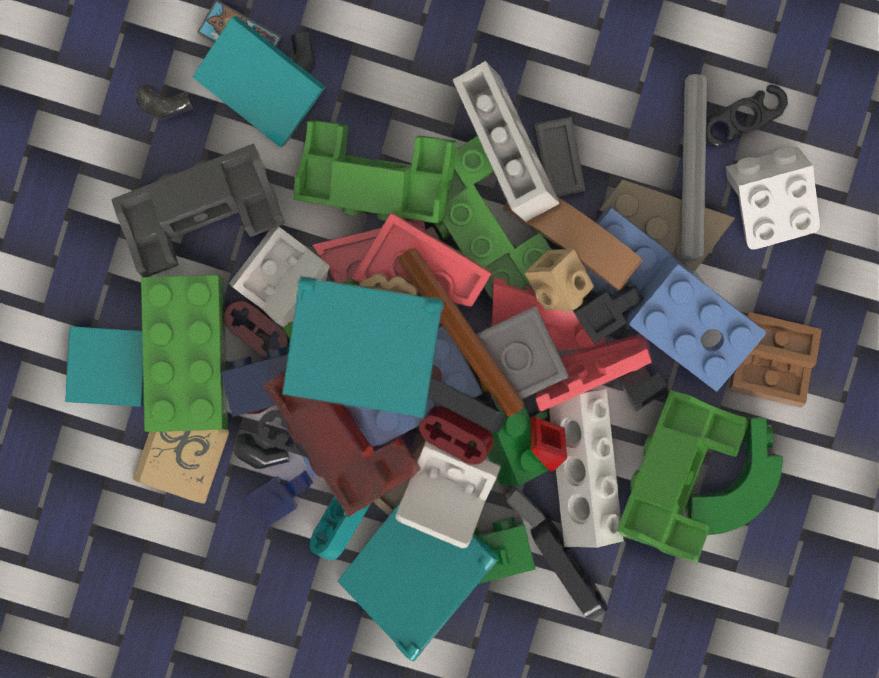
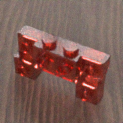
M286 370L263 385L287 421V429L291 438L297 444H302L309 455V464L317 476L324 478L348 517L413 477L421 469L400 436L374 451L344 404L284 395L283 388Z

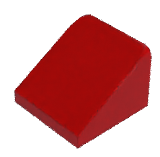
M532 416L529 419L531 451L549 471L553 472L567 459L565 427Z

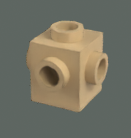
M574 249L547 250L524 272L536 293L537 300L544 310L572 311L583 303V298L594 288L585 266Z

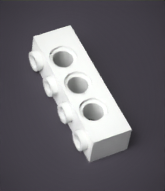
M485 61L453 79L511 209L527 222L560 204L499 74Z
M607 389L589 390L549 408L550 423L565 427L567 459L556 469L564 547L598 548L623 542V536L617 532L621 514Z

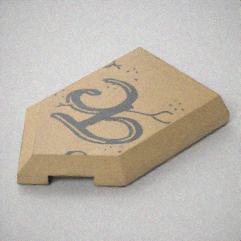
M229 430L149 432L133 480L205 504L229 435Z

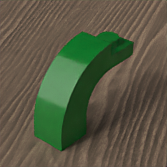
M745 417L749 421L744 435L745 461L736 481L718 492L690 495L687 503V518L707 524L710 527L708 535L730 532L753 520L768 505L778 487L783 466V456L767 454V448H771L773 445V431L771 425H767L766 418Z

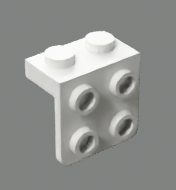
M798 146L794 148L783 147L777 149L772 154L758 158H743L736 164L725 167L727 180L739 196L745 242L750 249L762 248L812 234L819 230L820 220L813 165Z
M278 226L269 230L229 284L264 310L277 324L284 327L289 322L294 321L300 276L326 281L330 265Z
M426 441L396 512V519L403 524L455 546L466 548L472 539L484 503L501 466L487 460L480 464H469Z

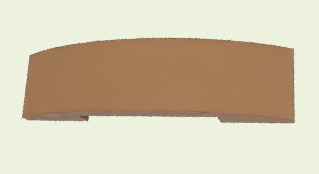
M559 197L557 199L560 204L527 222L511 209L508 201L503 206L504 212L530 230H536L562 249H574L580 261L587 266L589 271L618 291L643 261L640 256L611 233Z

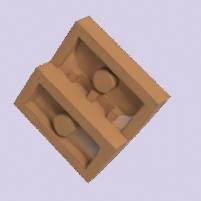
M748 312L746 316L761 326L767 334L733 372L729 390L802 408L807 400L811 370L817 362L822 329Z

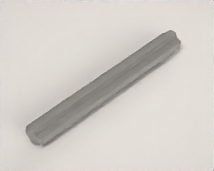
M700 74L688 75L685 79L681 257L682 259L692 261L700 260L704 256L707 78L705 75Z

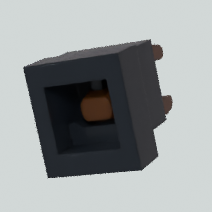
M644 366L627 373L625 377L619 380L620 387L636 412L668 392V385L661 374L658 372L651 377Z

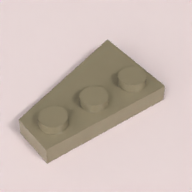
M622 179L598 210L603 214L609 205L694 271H696L735 219V217L705 208L704 256L700 260L692 261L682 259L681 257L682 199Z

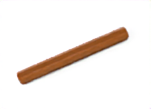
M412 248L403 253L398 258V262L423 297L443 299L444 308L441 311V324L507 417H511L524 407V402L418 250Z

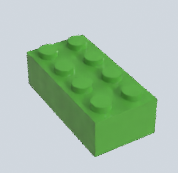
M219 275L141 277L145 432L228 430L227 395L221 372L226 371L224 279Z

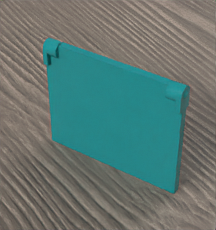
M300 276L283 394L424 418L441 311L444 308L443 299Z
M399 503L339 578L338 583L395 642L396 647L404 656L411 661H415L499 558L474 533L469 545L466 548H460L399 522L396 519Z

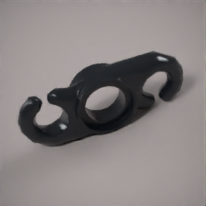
M770 84L767 86L766 91L777 96L778 105L776 108L769 109L764 105L765 92L759 90L752 97L742 98L710 115L706 119V142L712 147L720 148L723 146L724 141L714 137L712 134V127L716 123H721L726 127L725 140L732 142L737 136L750 133L780 117L788 105L786 93L779 86ZM739 106H748L753 110L755 118L751 126L745 127L737 122L735 114Z

